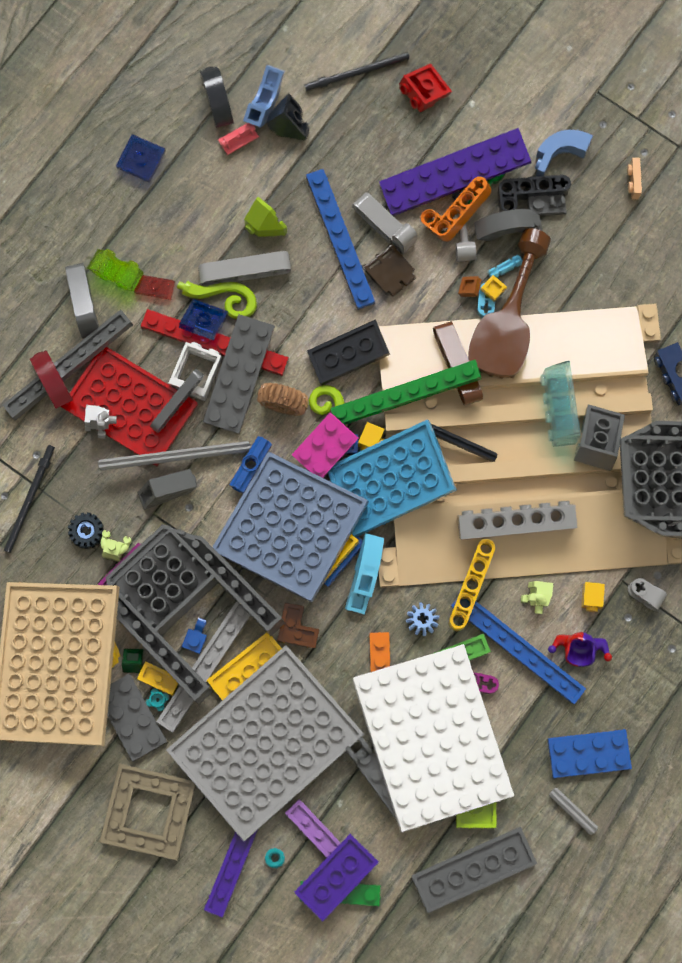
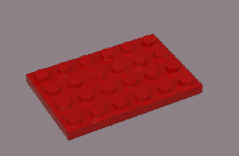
M106 347L92 359L71 390L70 395L73 400L62 405L61 408L83 422L85 421L86 405L100 406L108 409L109 416H117V423L109 424V428L104 430L106 432L105 435L133 453L142 455L168 451L198 406V402L188 397L159 433L155 432L150 428L151 423L178 390Z

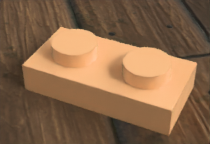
M632 158L631 163L627 165V175L630 176L631 181L628 182V193H631V199H639L642 193L640 158Z

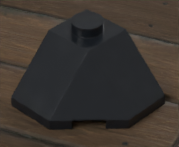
M288 93L269 113L267 120L269 129L279 137L306 140L309 133V126L307 122H303L301 116L303 113L301 106Z

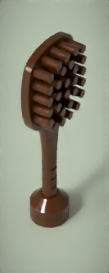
M533 228L523 230L518 248L524 255L512 292L500 311L488 313L480 320L472 335L468 359L469 361L476 360L480 373H486L490 377L497 376L500 379L504 377L514 378L525 362L530 344V328L521 318L522 297L534 260L547 254L551 242L550 236L541 230Z

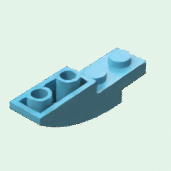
M365 533L354 569L356 572L345 606L346 610L365 614L369 598L372 597L384 538Z

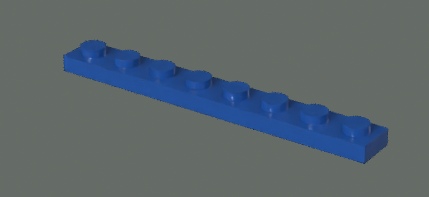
M324 169L306 174L308 184L357 310L375 304L373 294Z
M457 599L451 605V608H454ZM461 599L460 605L463 608H468L470 602L467 599ZM475 601L468 621L574 705L586 688Z

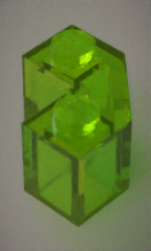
M97 249L87 269L105 281L110 280L116 283V286L123 290L134 291L144 273L138 268L139 265L131 260L129 262L119 260L115 257L116 254L109 249Z

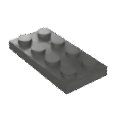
M129 673L111 683L107 716L132 762L166 744L167 740L131 674Z

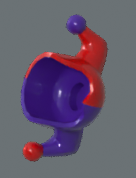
M577 632L572 635H557L553 644L548 647V651L553 654L558 646H564L565 660L577 667L592 665L595 662L597 650H601L604 653L605 661L609 662L612 660L606 639L593 638L585 632Z

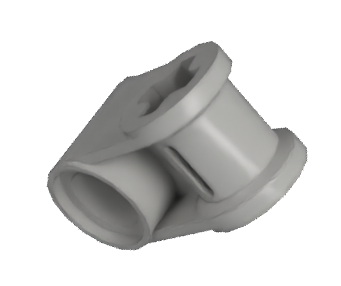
M642 578L634 580L627 588L631 597L653 611L659 610L667 596L665 591ZM637 585L640 586L639 589H640L641 591H639V592L636 591V589H637L636 586H637Z

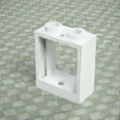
M186 342L170 378L169 385L178 390L185 382L179 378L190 353L212 361L214 364L204 388L197 386L190 394V396L205 401L221 365L222 357L214 349L206 350L198 343L192 342L190 344Z

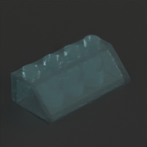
M569 360L546 367L543 374H540L541 386L545 387L543 403L547 404L548 409L545 412L546 423H550L548 439L549 442L552 441L553 447L575 445L581 436Z

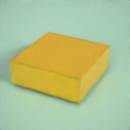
M492 275L480 290L495 302L507 289V286Z

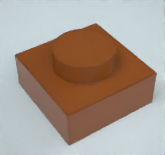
M479 276L462 277L458 294L461 297H478L482 279Z

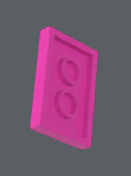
M330 412L292 453V456L311 473L323 478L357 441L358 437Z

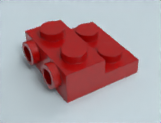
M431 63L404 75L399 83L401 93L409 97L411 106L414 109L417 108L419 112L433 107L437 101L449 96L452 92Z

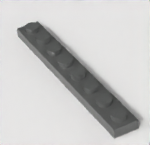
M119 310L54 363L63 382L133 326L122 310ZM36 377L5 402L3 406L10 416L17 420L48 394L40 378Z

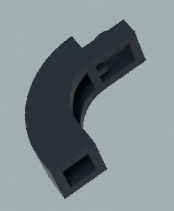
M207 67L201 70V79L206 90L216 128L233 124L234 121L219 68Z

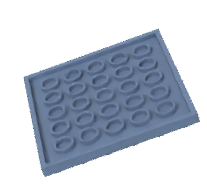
M268 452L218 536L213 548L222 557L313 602L369 502L363 497Z

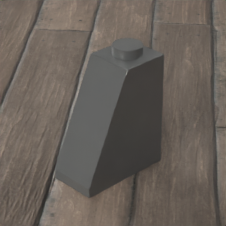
M188 469L149 479L137 493L143 509L146 510L191 493L197 487V481L191 470Z

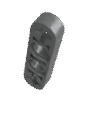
M195 369L153 420L150 428L157 433L164 428L204 377L203 373Z

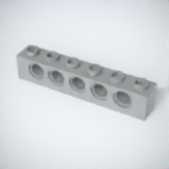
M560 501L555 506H551L550 503H540L539 507L531 508V505H520V509L512 510V506L500 507V511L494 512L492 508L481 509V513L474 514L473 510L461 511L462 515H457L459 538L472 539L577 528L576 507L574 504H570V501ZM556 510L559 511L560 518L557 521H552L551 513ZM538 512L541 515V519L538 523H533L531 517L534 513ZM516 514H519L522 518L521 523L518 525L512 523V518ZM496 516L502 518V524L499 527L493 525V519ZM477 518L483 520V526L479 529L473 526V522Z

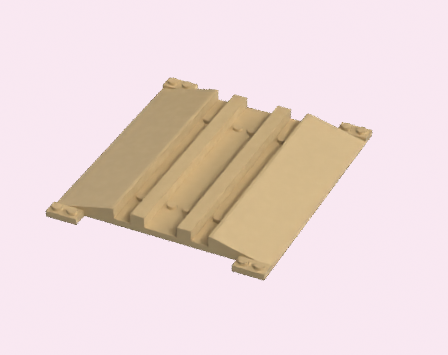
M657 304L521 315L522 320L530 328V344L525 362L514 378L504 377L500 379L497 376L490 377L486 373H480L482 379L478 380V383L483 393L482 401L464 406L457 389L454 388L384 412L386 439L425 420H429L431 424L494 451L498 455L495 462H491L437 438L457 491L393 520L396 547L383 548L378 571L380 588L464 581L477 546L484 539H489L495 544V551L484 579L682 564V539L660 536L624 517L620 447L617 460L611 471L574 461L588 404L625 415L621 438L652 423L651 412L653 406L651 393H648L646 378L648 366L644 343L660 342L661 340ZM481 319L452 321L467 357L472 335ZM450 321L379 326L391 354L371 363L379 364L382 391L448 369L436 342L433 327ZM560 501H570V504H574L576 507L577 528L472 539L459 538L457 515H462L461 511L473 510L474 514L481 513V509L492 508L494 512L500 511V507L512 506V510L520 509V505H531V508L539 507L540 503H550L551 506H555ZM556 510L551 513L552 521H557L560 518L559 511ZM538 512L534 513L531 517L533 523H538L541 519V515ZM519 514L514 515L512 518L514 525H518L522 521ZM496 516L493 519V525L499 527L502 524V518ZM481 518L474 520V528L479 529L483 526ZM481 546L483 553L488 554L491 552L489 546ZM475 563L474 569L481 572L484 570V566L481 563Z

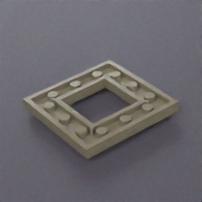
M119 764L100 843L178 861L195 792V783L192 780ZM134 788L172 797L163 836L125 827Z

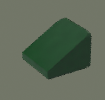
M124 648L122 671L124 673H140L143 667V649Z

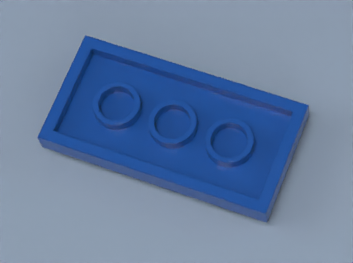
M626 729L547 739L553 778L632 769Z

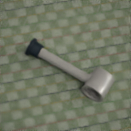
M463 191L455 192L452 194V198H454V201ZM465 224L460 230L461 242L455 245L457 262L476 260L475 242L468 241L467 225Z

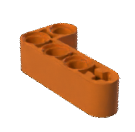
M483 177L474 178L442 216L432 209L422 212V223L440 240L444 242L452 240L490 196V185ZM468 200H472L470 204L465 205ZM456 214H460L457 219H453ZM434 217V220L431 223H428V220ZM444 228H448L445 233L441 234Z

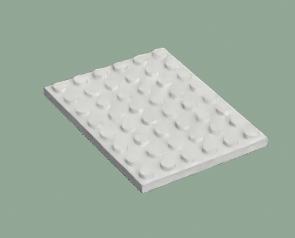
M464 644L352 678L400 832L514 796Z

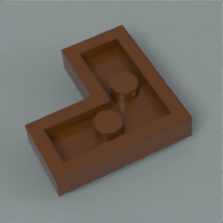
M285 602L282 615L285 624L279 629L277 641L316 649L319 629L301 626L304 606Z

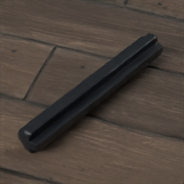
M431 424L437 438L488 461L495 462L498 455L496 452Z

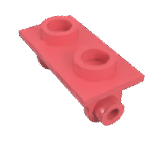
M247 123L218 141L226 154L229 155L259 138L255 131V126Z

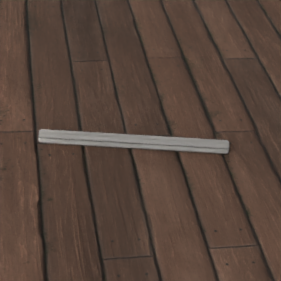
M245 441L102 459L98 461L99 470L102 471L249 452L250 443Z

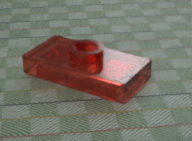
M138 274L134 292L135 294L172 300L175 280Z

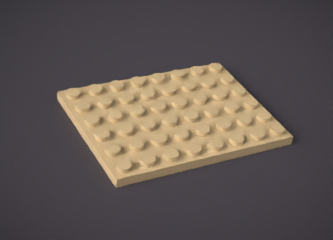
M7 582L0 641V740L94 746L105 745L120 587L110 585Z

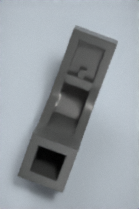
M531 209L498 212L474 222L477 240L493 241L503 235L523 232V230L528 228L542 231L539 214L532 213Z

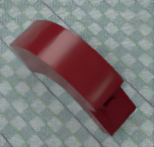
M47 350L38 352L30 358L54 407L57 409L72 401L73 399Z

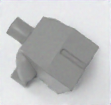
M86 405L85 431L96 429L98 430V438L105 439L106 432L104 430L109 428V424L117 423V416H109V410L100 406Z

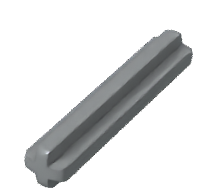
M554 788L550 792L549 796L590 835L597 831L598 826L558 788Z

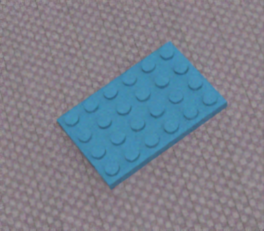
M429 420L416 424L337 462L328 471L332 483L367 499L369 502L351 533L354 537L360 536L457 491Z

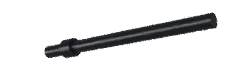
M406 52L326 78L325 76L317 78L316 81L304 84L305 90L309 91L319 87L322 89L328 87L329 84L409 60V53Z
M51 445L47 446L43 458H40L38 462V470L3 550L5 552L11 553L46 469H49L50 459L55 449Z

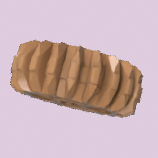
M264 383L257 394V400L262 406L271 409V411L290 416H301L305 414L308 407L309 399L305 393L282 384Z

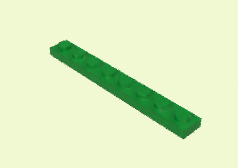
M472 360L332 407L331 412L339 421L346 425L481 380L482 378L477 361Z

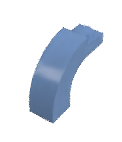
M266 65L259 90L254 100L248 104L243 121L258 127H262L267 122L269 113L273 110L279 96L285 71Z
M563 130L549 136L541 144L536 158H538L535 169H537L536 177L544 176L550 161L558 154L571 153L584 158L593 135L579 130Z

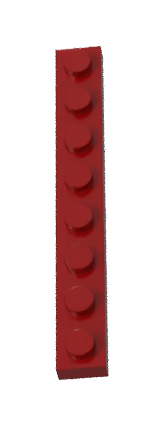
M147 309L141 323L142 329L183 343H198L203 349L218 351L221 356H225L231 338ZM267 350L261 369L283 376L289 357Z

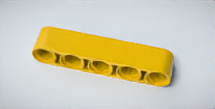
M484 539L478 544L449 619V626L454 631H461L465 628L493 557L495 544L489 539ZM481 546H489L491 552L488 554L483 553ZM481 563L484 566V570L481 572L476 571L474 564ZM467 582H476L477 588L474 590L469 589ZM460 600H469L470 606L463 608L460 605ZM461 617L463 625L456 626L453 623V618Z

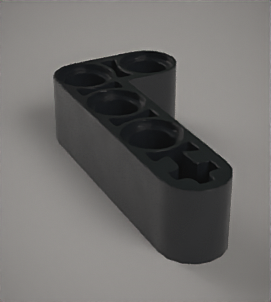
M566 175L504 179L500 182L497 193L499 212L508 211L504 208L505 205H510L513 208L512 210L517 209V200H528V197L566 196L571 186V180ZM545 185L548 189L542 190L539 186ZM526 186L529 188V191H523L521 187ZM509 188L511 192L506 193L502 189Z

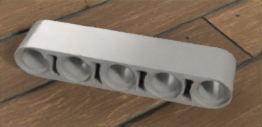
M279 251L204 263L198 266L201 285L209 286L223 282H238L287 274L291 272L289 253L287 251Z

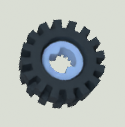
M83 512L79 516H74L75 519H71V524L68 525V534L72 542L79 548L89 549V547L94 548L96 544L99 545L103 536L102 532L104 531V526L100 519L88 512L87 514ZM83 527L91 528V533L89 535L81 533Z

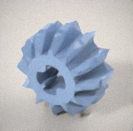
M419 603V610L413 605V612L408 611L407 613L411 618L407 619L406 623H413L409 630L411 631L416 628L415 635H418L419 631L422 630V635L426 636V629L432 634L434 630L431 626L438 627V623L434 621L439 620V616H432L437 610L434 608L429 611L430 604H427L426 609H424L423 604ZM420 615L428 619V621H425V624L417 620V618L420 619Z

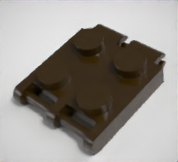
M392 243L381 254H376L371 262L362 266L385 294L390 293L392 297L403 289V286L400 284L401 282L404 286H407L416 279V276L413 274L415 269ZM389 251H392V252H391L390 254H388L385 258H382V257H383L384 255H386ZM379 261V262H378L375 266H373L371 269L369 268V267L372 266L375 262Z

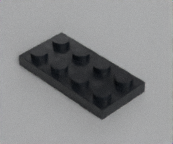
M376 319L307 350L321 385H325L391 355Z

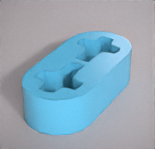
M479 289L477 313L483 318L488 314L482 310L485 303H488V309H491L488 313H493L495 302L489 297L485 298V294Z

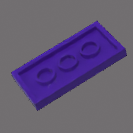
M349 834L294 893L323 921L379 861Z

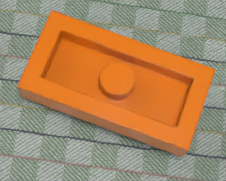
M389 632L370 633V672L390 667Z

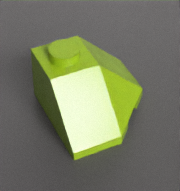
M258 196L244 218L245 229L252 235L255 233L258 237L285 236L287 234V226L283 221L278 222V217L273 208Z

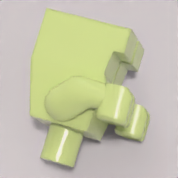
M104 530L101 538L102 557L120 562L125 552L128 551L132 539L130 537L128 539L125 536L123 539L124 543L108 539L111 534L109 531Z
M528 582L530 594L522 595L521 602L528 603L529 601L530 606H535V614H542L543 607L548 606L551 600L553 583Z

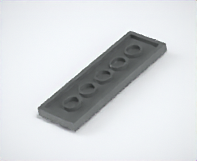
M238 314L203 420L204 423L240 434L275 325Z
M518 827L411 876L427 913H430L534 866L537 862L522 828Z

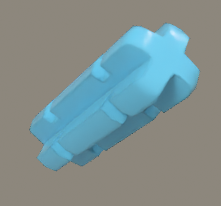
M520 255L512 257V260L508 259L497 265L496 268L490 269L488 275L490 277L494 275L498 278L499 275L502 276L513 270L514 267L520 266L523 260Z

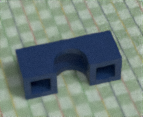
M677 342L657 350L654 355V363L663 373L662 380L671 390V399L679 406L682 405V378L676 374L675 367L682 364V350Z

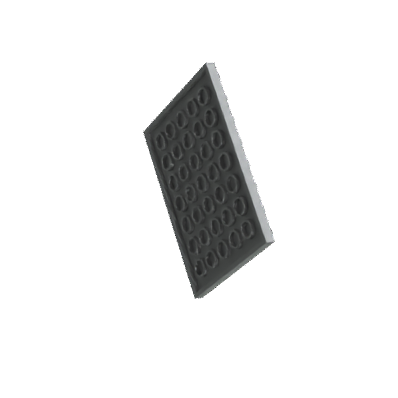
M285 645L166 751L243 841H245L346 751L345 748L347 746L351 747L357 742L358 738L363 736L364 733Z

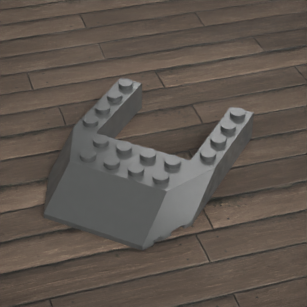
M655 421L620 439L624 517L660 536L682 539V421Z
M164 524L105 577L107 585L120 587L117 619L198 705L213 690L168 644L162 635L214 586L219 583L270 637L285 624L282 617L203 537L195 536L179 529H173Z

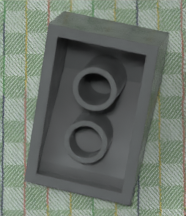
M588 404L574 461L611 471L618 457L625 415Z

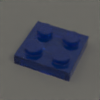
M132 134L116 164V168L150 183L166 150Z
M193 299L179 323V328L215 340L227 318L228 311Z

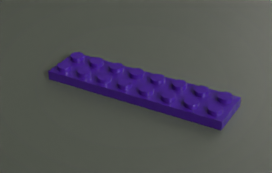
M516 128L381 180L379 183L391 215L396 216L461 191L476 177H483L487 181L532 162L520 130Z

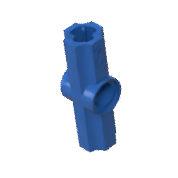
M258 436L229 484L230 487L244 494L263 459L269 452L272 443L263 437ZM254 461L256 466L249 469L246 467V463Z

